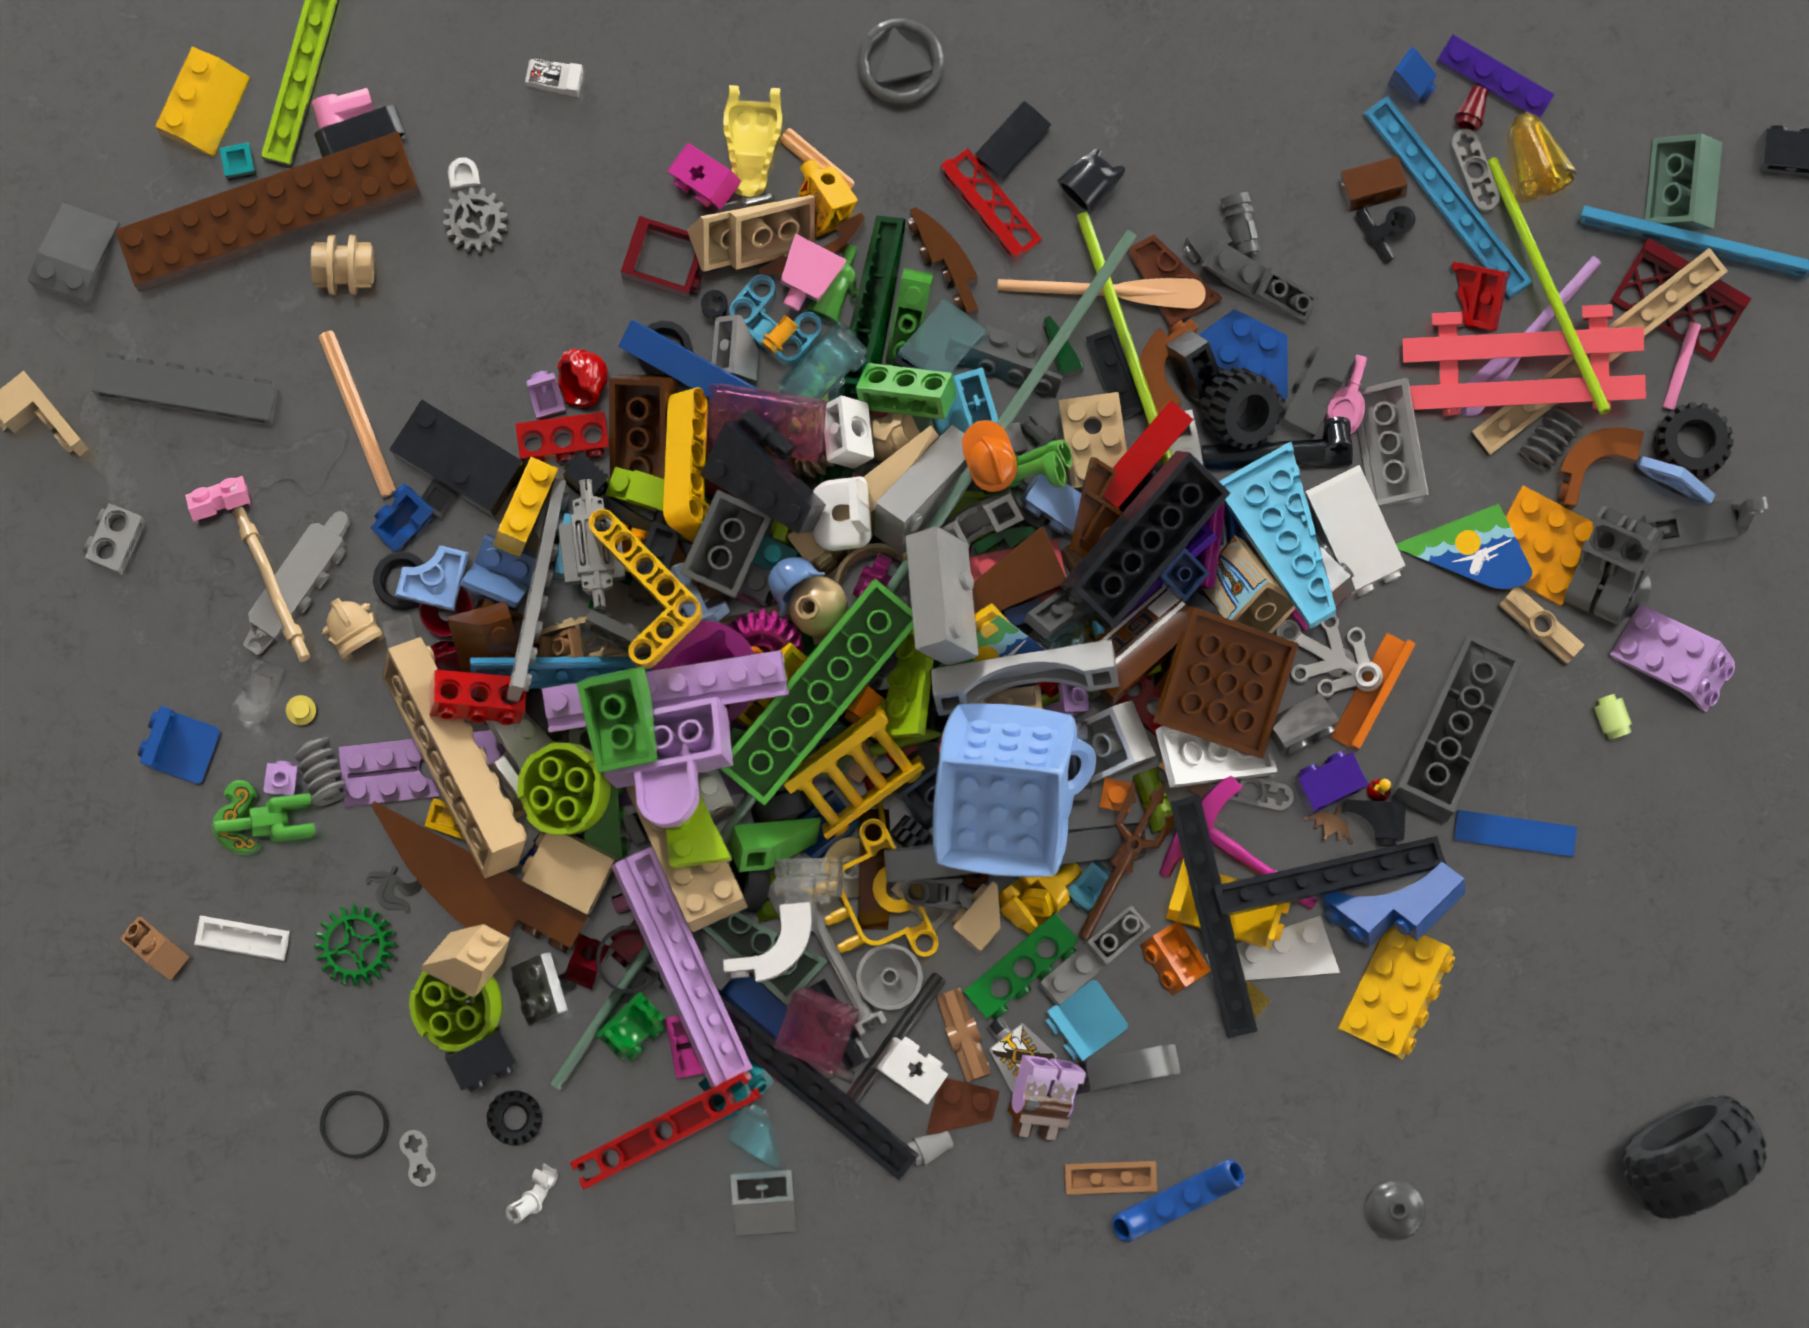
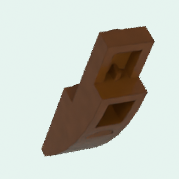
M916 207L910 209V219L907 220V224L912 235L919 236L922 245L918 249L924 263L930 262L932 269L944 265L945 268L941 269V273L947 286L953 285L956 295L952 297L958 312L964 311L966 318L977 315L979 308L969 286L977 283L978 276L970 260L952 235L937 221Z

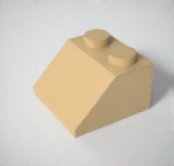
M484 924L450 932L425 961L421 970L475 998L502 965L510 938Z

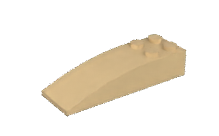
M929 426L863 477L868 485L871 537L874 535L876 502L940 437L932 426ZM836 506L832 511L833 519L837 522L850 519L849 506ZM792 531L787 535L800 555L810 561L818 572H823L825 575L836 569L840 565L839 562L855 550L829 551L823 549L815 541L813 531L800 534Z

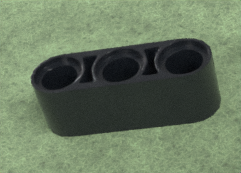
M389 105L324 127L316 131L314 136L321 156L325 157L397 131L400 137H403L405 131L396 106Z

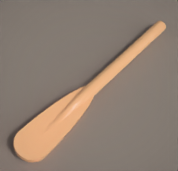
M1160 278L1113 284L1117 297L1154 306L1194 309L1204 302L1206 296L1203 284L1196 279ZM998 279V291L1083 295L1091 283ZM1102 289L1097 296H1104Z

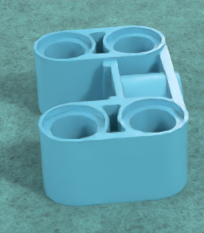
M762 274L757 275L750 280L730 305V315H735L736 310L740 307L749 308L752 313L749 318L744 319V322L755 344L768 352L781 364L794 366L801 361L821 336V320L812 312L801 313L794 320L799 329L781 346L792 344L798 349L797 353L792 357H786L779 351L772 354L761 342L764 340L763 335L769 334L778 324L766 313V309L775 298V284L771 277ZM765 284L771 291L767 296L759 297L754 293L755 287ZM810 321L817 328L812 334H805L800 330L801 324Z

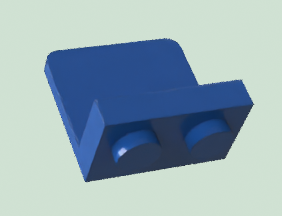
M160 705L158 712L153 711L149 720L148 728H151L148 740L143 739L139 747L138 756L141 757L140 763L146 767L195 784L202 783L220 736V730L216 726L178 714L172 709Z

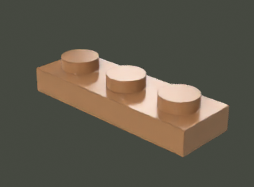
M1156 1161L1064 1164L1066 1195L1157 1192Z

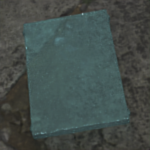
M944 298L906 344L900 348L898 354L918 369L951 373L977 341L985 335L987 329Z

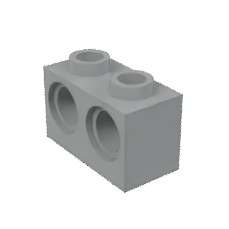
M108 503L107 508H102L97 516L95 524L98 525L94 537L89 536L83 550L86 553L85 559L92 564L122 576L144 527L145 519L142 516ZM119 517L125 518L126 525L124 529L118 532L112 531V522ZM105 545H112L114 548L113 555L108 559H101L99 556L100 549Z

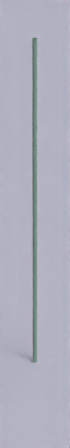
M1127 229L997 421V424L1003 427L1005 431L1136 239L1137 235ZM968 466L925 530L935 526L939 528L942 526L973 479ZM907 556L886 586L894 595L909 575ZM748 792L719 833L725 846L731 838L733 825L741 824L756 801ZM646 942L616 987L629 989L651 957ZM616 990L612 991L550 1083L558 1090L562 1089L597 1037L596 1033L603 1028L626 993Z

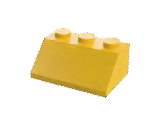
M192 46L155 125L158 133L214 158L250 81V76L224 60Z

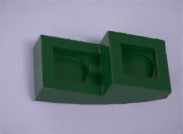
M1021 526L1003 530L981 539L973 544L979 555L984 554L1003 540L1007 542L1010 548H1014L1034 533L1038 527Z

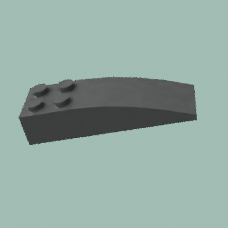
M1469 633L1467 634L1392 798L1406 803V805L1444 823L1448 822L1455 812L1522 658Z

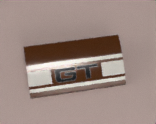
M1164 586L1158 588L1127 614L1115 628H1108L1093 641L1112 640L1119 686L1098 690L1111 705L1115 704L1176 650L1189 607L1181 600H1178Z

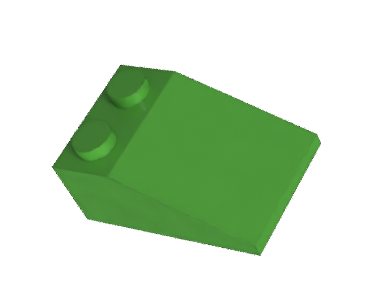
M644 666L589 677L576 683L598 773L657 761L652 699Z

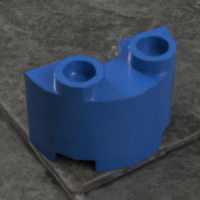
M405 483L393 493L392 496L395 499L391 507L386 504L375 514L374 517L377 520L370 527L394 552L404 548L403 545L410 537H416L431 520L432 517L430 515L435 512Z

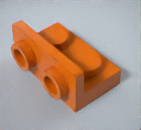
M1174 922L1140 945L1146 960L1153 965L1160 976L1162 985L1169 990L1171 995H1175L1211 972L1203 956L1183 925L1179 922Z

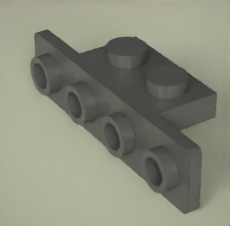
M987 325L979 345L951 336L944 359L974 370L983 367L984 374L1022 386L1035 367L1043 344ZM1046 370L1033 391L1055 398L1063 376Z

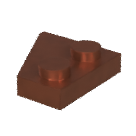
M945 1078L936 1092L927 1134H935L992 1121L999 1091Z

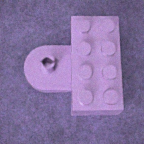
M717 697L652 709L657 761L604 772L605 778L616 789L635 785L637 805L640 812L649 822L658 827L670 828L681 825L693 815L699 802L698 772L733 766L728 710Z

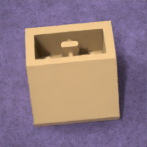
M992 882L989 886L983 883L971 898L974 901L969 909L963 906L951 921L955 924L952 932L978 955L999 933L1001 928L998 885L995 882Z

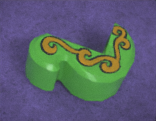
M244 780L231 782L224 791V797L232 802L218 810L213 817V822L246 818L248 808L252 807L257 798L254 787ZM238 831L214 833L216 841L237 855L249 856L256 854L264 847Z

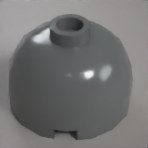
M1401 1180L1386 1181L1376 1186L1369 1194L1364 1206L1365 1219L1370 1229L1380 1237L1390 1241L1405 1240L1415 1235L1422 1227L1426 1216L1425 1201L1421 1193L1413 1185Z

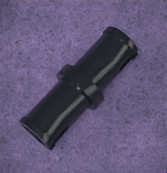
M752 408L747 409L742 414L741 419H739L738 423L758 438V443L762 446L766 444L783 461H786L794 453L796 445L777 431V426L773 423L768 424Z

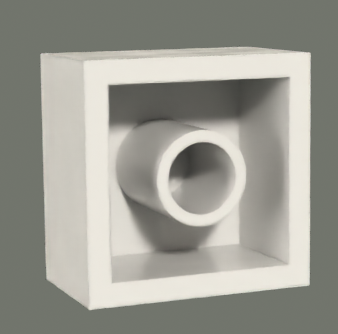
M1132 700L1112 706L1083 720L1087 721L1088 733L1087 739L1081 740L1091 745L1096 754V767L1090 779L1091 783L1112 777L1156 756Z

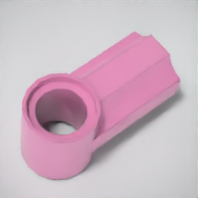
M368 88L341 96L334 94L325 95L312 101L319 130L374 110Z

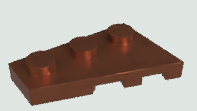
M1154 234L1130 246L1127 252L1143 280L1187 278L1196 279L1203 284L1206 296L1204 302L1197 308L1185 309L1158 306L1169 327L1222 300L1223 297L1203 282V279L1198 274L1191 271Z

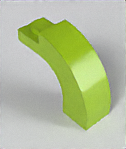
M615 467L605 495L612 499L641 506L655 512L656 510L663 512L664 479L637 470L633 472ZM704 497V501L710 505L712 501Z

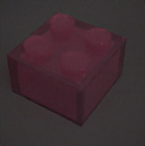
M804 986L793 992L774 1048L830 1071L841 1063L860 1009Z

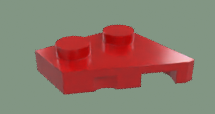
M1453 261L1452 268L1457 273L1460 286L1457 290L1459 298L1463 303L1465 324L1497 331L1510 272Z

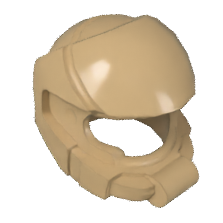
M889 413L883 418H875L873 415L870 417L874 458L879 462H884L920 434L911 415Z

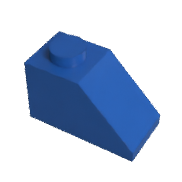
M1411 47L1395 68L1388 85L1417 105L1421 98L1427 100L1437 87L1433 83L1437 74L1420 53Z

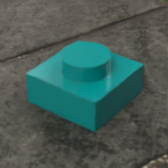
M249 142L219 148L226 179L255 173Z

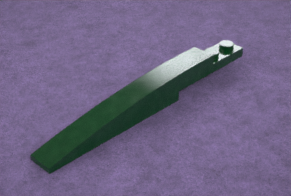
M876 215L837 378V383L840 385L838 397L842 395L859 400L856 386L867 363H882L906 223L904 218ZM834 464L835 467L828 466L826 475L819 474L816 487L824 481L851 478L853 469Z

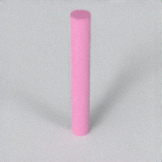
M1689 322L1663 407L1666 409L1675 410L1701 327L1698 323Z

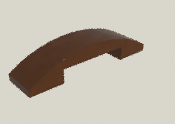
M862 212L837 225L836 234L838 239L823 246V248L839 256L844 251L846 245L851 244L864 225V215ZM784 255L757 269L758 275H767L773 281L781 280L787 261Z
M869 809L858 817L860 822L858 831L861 824L866 820H879L878 809ZM884 809L886 827L890 834L889 809ZM869 824L865 828L864 834L869 841L874 842L880 838L881 830L877 825ZM859 841V857H861L866 852L861 841ZM885 848L880 849L875 856L859 863L857 921L862 930H888L889 911L880 907L874 898L872 890L875 876L879 870L885 867L884 850H888ZM891 882L886 883V892L889 897Z

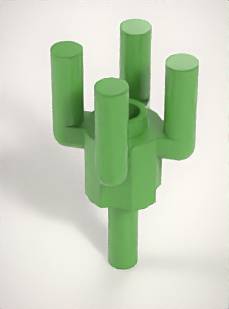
M310 793L273 797L266 802L265 806L248 808V817L214 821V833L250 829L252 838L269 836L272 842L312 838V835H315L314 823L288 826L286 812L288 810L308 808V805H311Z

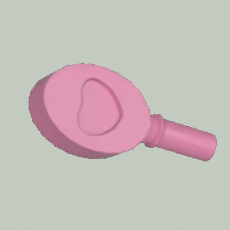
M1356 355L1349 380H1347V386L1333 394L1326 414L1327 419L1337 416L1348 418L1351 422L1350 434L1355 432L1360 426L1365 412L1364 397L1358 389L1361 385L1360 382L1367 357Z

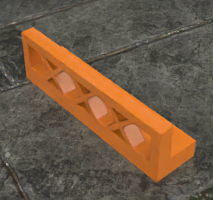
M1389 633L1385 634L1371 660L1382 670L1383 680L1381 685L1371 692L1361 691L1359 688H1356L1330 739L1354 752L1361 748L1416 643L1409 639L1404 642ZM1370 672L1364 673L1362 677L1365 682H1370L1374 678Z

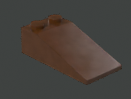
M620 374L609 378L610 480L615 467L633 472L637 470L665 479L668 398L671 394L678 393L677 379L672 376Z

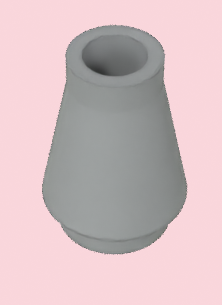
M948 1131L912 1138V1142L907 1144L919 1154V1157L913 1163L915 1167L919 1165L926 1166L947 1150L954 1148Z

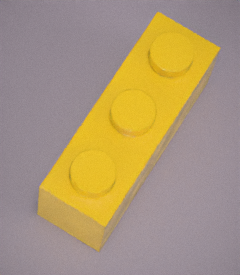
M530 457L492 546L521 557L551 489L558 468Z

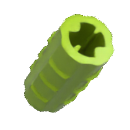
M1152 768L1132 776L1145 811L1151 802L1149 795L1163 784L1157 768ZM1164 791L1163 803L1157 805L1149 820L1153 833L1160 832L1166 824L1165 817L1172 814L1166 791Z

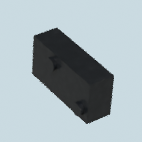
M422 399L389 449L397 459L428 478L435 480L494 518L526 468L521 459Z

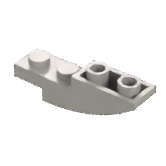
M1132 905L1128 906L1038 985L1055 1005L1060 1006L1151 927Z

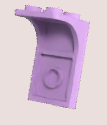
M1639 604L1610 653L1613 659L1678 690L1691 699L1704 712H1707L1710 706L1716 704L1721 687L1725 681L1732 677L1735 670V661L1721 641L1642 604Z

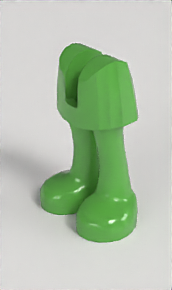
M1063 439L1054 440L1020 456L1015 454L1017 473L1015 479L1005 489L1014 488L1022 479L1033 475H1045L1053 487L1065 486L1067 483L1065 469L1072 466V454L1066 441Z

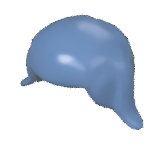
M791 557L781 560L773 567L769 574L768 585L780 607L781 617H784L793 587L806 578L825 575L823 572H818L811 562L805 558Z

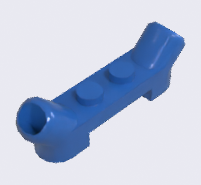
M1228 1159L1116 1214L1112 1219L1114 1233L1119 1240L1129 1243L1237 1190L1245 1183L1243 1169L1235 1160Z

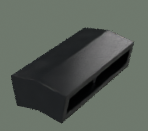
M1023 101L975 153V157L981 165L1000 180L1051 126V123L1026 101Z

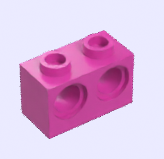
M679 1016L666 1018L676 1079L680 1080L705 1075Z

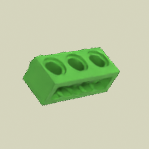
M867 363L856 386L859 401L868 403L869 410L944 420L957 395L952 373Z

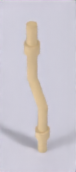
M237 507L233 510V515L240 527L238 532L243 543L248 544L259 567L272 604L284 627L283 634L287 643L293 646L299 661L305 662L310 658V654L303 641L304 634L300 626L295 624L287 608L271 565L258 540L260 535L255 524L250 523L243 507Z

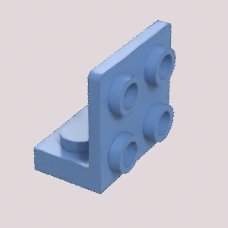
M486 533L475 563L463 577L460 585L467 588L472 594L485 595L494 599L496 603L506 601L508 607L516 608L530 588L536 554L526 549L523 550L521 557L510 554L492 546L495 537Z

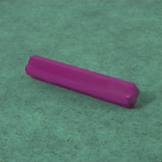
M1224 502L1205 523L1218 539L1201 552L1200 563L1210 574L1198 586L1200 588L1212 589L1215 587L1226 508Z

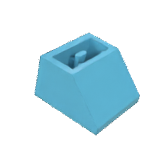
M983 367L953 376L957 395L945 420L933 418L937 434L941 436L951 425L965 433L968 427L977 421L989 420L997 423L998 416Z

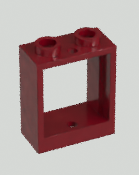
M639 216L620 271L621 277L690 299L692 291H698L702 280V275L698 274L700 265L696 253L684 286L637 271L649 233L693 246L688 231Z

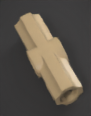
M1519 587L1514 588L1499 604L1504 611L1527 630L1530 637L1539 640L1566 665L1584 646L1579 639L1556 620L1553 613L1544 610ZM1536 618H1543L1548 622L1549 629L1547 632H1540L1535 628L1534 622Z

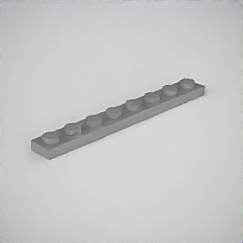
M554 478L547 500L507 699L519 702L522 691L528 692L532 674L527 673L528 665H534L537 648L532 647L534 639H539L543 622L538 621L539 613L544 614L548 596L543 595L544 587H550L553 570L548 569L549 562H554L556 559L559 544L554 543V538L559 536L558 525L563 524V519L559 518L560 510L565 511L569 497L568 493H564L566 481Z

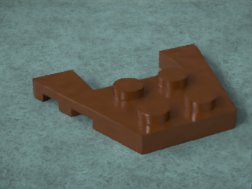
M1091 457L1088 462L1069 549L1082 558L1087 555L1123 513L1102 499L1117 471L1096 457Z

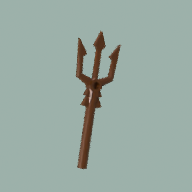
M1132 781L1114 824L1123 838V844L1116 849L1118 853L1109 860L1114 867L1078 934L1079 936L1087 940L1090 939L1124 872L1133 873V862L1138 859V851L1141 849L1159 848L1175 824L1173 814L1165 817L1166 824L1155 841L1140 839L1155 808L1163 803L1165 783L1149 795L1151 802L1134 834H1132L1123 824L1130 805L1136 803L1134 781Z

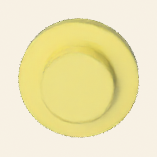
M295 696L287 703L286 715L293 724L307 725L315 718V703L307 696Z

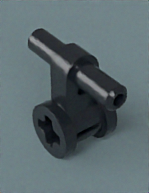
M1397 206L1389 210L1386 221L1379 226L1375 224L1365 207L1356 212L1358 219L1367 232L1365 234L1371 245H1375L1386 263L1393 260L1395 255L1384 237L1392 232H1408L1414 227L1416 222L1415 213L1406 206ZM1397 212L1400 215H1407L1408 218L1404 221L1405 227L1401 224L1395 225L1394 221L1397 219Z

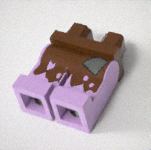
M1022 1055L1012 1102H1010L1008 1112L1013 1116L1011 1130L1017 1136L1029 1137L1033 1124L1039 1125L1037 1134L1041 1138L1055 1141L1060 1127L1068 1128L1070 1119L1068 1117L1073 1110L1078 1084H1083L1086 1072L1074 1061L1051 1058L1049 1061L1043 1057Z

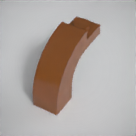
M1189 319L1186 323L1182 320L1177 322L1168 330L1169 336L1159 328L1149 338L1142 351L1139 361L1158 414L1170 400L1177 406H1181L1182 400L1170 387L1165 377L1164 365L1169 356L1166 344L1188 330L1197 333L1199 327L1192 319Z
M1609 427L1594 431L1578 441L1562 460L1556 475L1568 479L1567 481H1562L1558 498L1563 499L1561 505L1570 510L1577 506L1584 474L1593 463L1601 460H1614L1633 465L1638 460L1644 432L1626 427Z

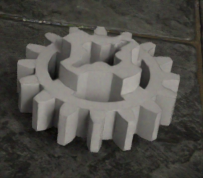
M469 187V195L466 196L463 192L458 191L459 200L456 201L450 198L449 203L452 209H444L443 211L444 215L449 217V219L443 221V226L451 228L446 233L448 239L456 237L454 245L459 247L464 243L466 252H469L472 246L476 247L478 253H481L483 245H486L490 250L493 249L491 241L495 239L501 242L502 238L499 231H507V226L501 223V221L508 219L507 213L500 212L504 208L503 202L495 204L496 194L492 193L487 197L485 188H481L479 194H475L473 187ZM472 202H482L486 205L481 207L473 205ZM462 208V209H463L462 218L459 219V220H457V223H456L457 213H458V211ZM469 210L480 219L482 230L475 223L471 222ZM495 217V224L492 230L488 232V224ZM473 234L477 235L479 238H468L465 235Z

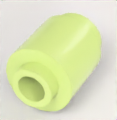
M1614 693L1597 699L1599 705L1595 706L1594 709L1603 734H1607L1608 739L1611 740L1631 733L1629 725L1632 723L1623 698L1616 699Z

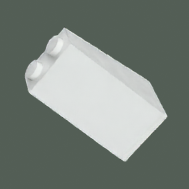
M1360 465L1305 492L1313 525L1318 531L1317 535L1322 544L1324 543L1330 548L1335 556L1333 559L1339 565L1342 562L1345 563L1354 574L1352 580L1355 590L1351 595L1357 593L1359 597L1375 589L1373 584L1384 580L1386 584L1401 576L1399 571L1403 570L1406 565Z

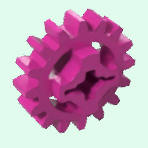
M879 553L872 568L867 565L864 566L852 595L859 597L873 579L878 580L886 587L892 576L887 575L892 558Z

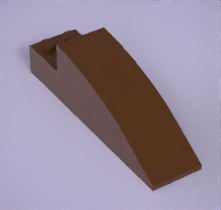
M376 801L372 803L371 807L407 868L426 891L465 928L484 924L509 937V946L520 924H522L521 929L530 936L539 939L543 935L549 939L548 944L565 954L567 949L574 952L581 935H584L591 922L588 915L523 882L506 871L484 879L472 853Z

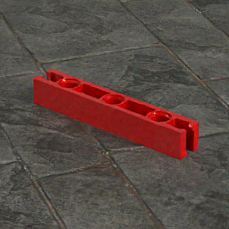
M742 1072L569 1162L573 1170L579 1169L582 1171L585 1169L583 1163L595 1158L597 1165L601 1169V1173L592 1179H585L584 1177L578 1179L582 1189H588L762 1099L757 1088L751 1090L752 1093L748 1094L749 1098L736 1102L735 1096L731 1092V1088L741 1081L745 1085L749 1083V1080L753 1079L750 1072ZM717 1094L722 1095L726 1101V1106L722 1111L717 1110L713 1105V1098ZM663 1122L669 1123L673 1131L669 1139L664 1138L660 1134V1126ZM610 1150L616 1151L619 1156V1162L616 1166L610 1165L607 1161V1153Z

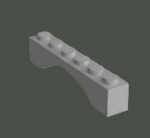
M1111 639L931 669L933 696L939 716L951 714L954 707L958 704H978L994 693L1026 683L1058 682L1077 686L1087 691L1119 686L1116 657Z

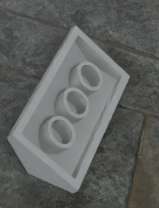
M1408 378L1358 389L1365 401L1364 417L1357 428L1366 480L1378 506L1405 503L1429 495Z

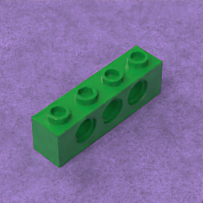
M1054 913L965 989L963 994L985 1020H988L991 1016L994 1020H997L1009 1009L1005 1005L1013 997L1019 1001L1032 990L1029 984L1038 977L1042 981L1055 970L1052 967L1055 961L1060 957L1065 961L1078 950L1074 945L1078 943L1079 939L1062 919ZM1048 941L1054 946V954L1051 957L1045 958L1039 955L1037 946L1040 942ZM1019 961L1028 962L1031 966V974L1027 977H1019L1014 971L1015 964ZM998 980L1004 981L1008 985L1007 995L1003 997L995 996L991 991L993 982Z

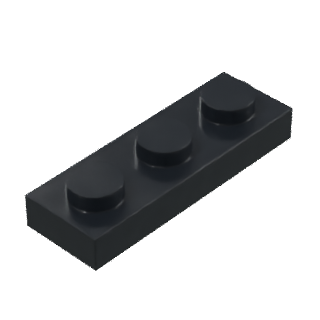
M1111 327L1087 336L1086 342L1106 394L1119 393L1122 420L1144 412L1115 328Z

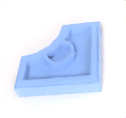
M1641 455L1636 463L1637 467L1648 477L1672 487L1687 498L1711 504L1716 495L1686 468Z
M439 545L435 555L427 563L417 567H402L395 597L454 612L469 552Z

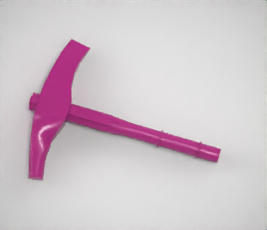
M1231 775L1226 777L1201 798L1212 844L1259 875L1277 872V870H1273L1240 844L1213 827L1216 816L1222 806L1243 788ZM1177 831L1159 871L1160 874L1170 878L1176 864L1183 857ZM1310 897L1297 901L1311 910L1318 900Z

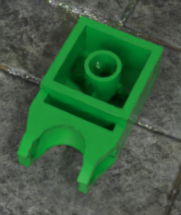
M639 992L596 1035L623 1063L627 1060L632 1063L645 1051L642 1045L650 1038L653 1041L657 1040L667 1030L664 1026L666 1018Z

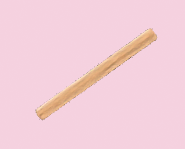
M326 331L319 335L320 343L379 492L383 498L390 497L396 491L395 485L333 331Z

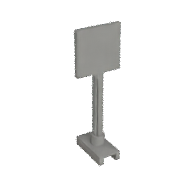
M816 860L770 884L767 896L780 920V905L810 902L811 932L816 934L854 1006L852 1010L858 1020L854 1024V1029L859 1038H861L866 1033L862 1026L867 1024L869 1030L875 1027L872 1022L873 1020L877 1019L880 1027L885 1025L887 1020L882 1010L874 1013L868 1001L865 1002L825 926L824 917L842 908V905L834 891L824 896L813 897L811 890L819 884L828 881L820 863Z

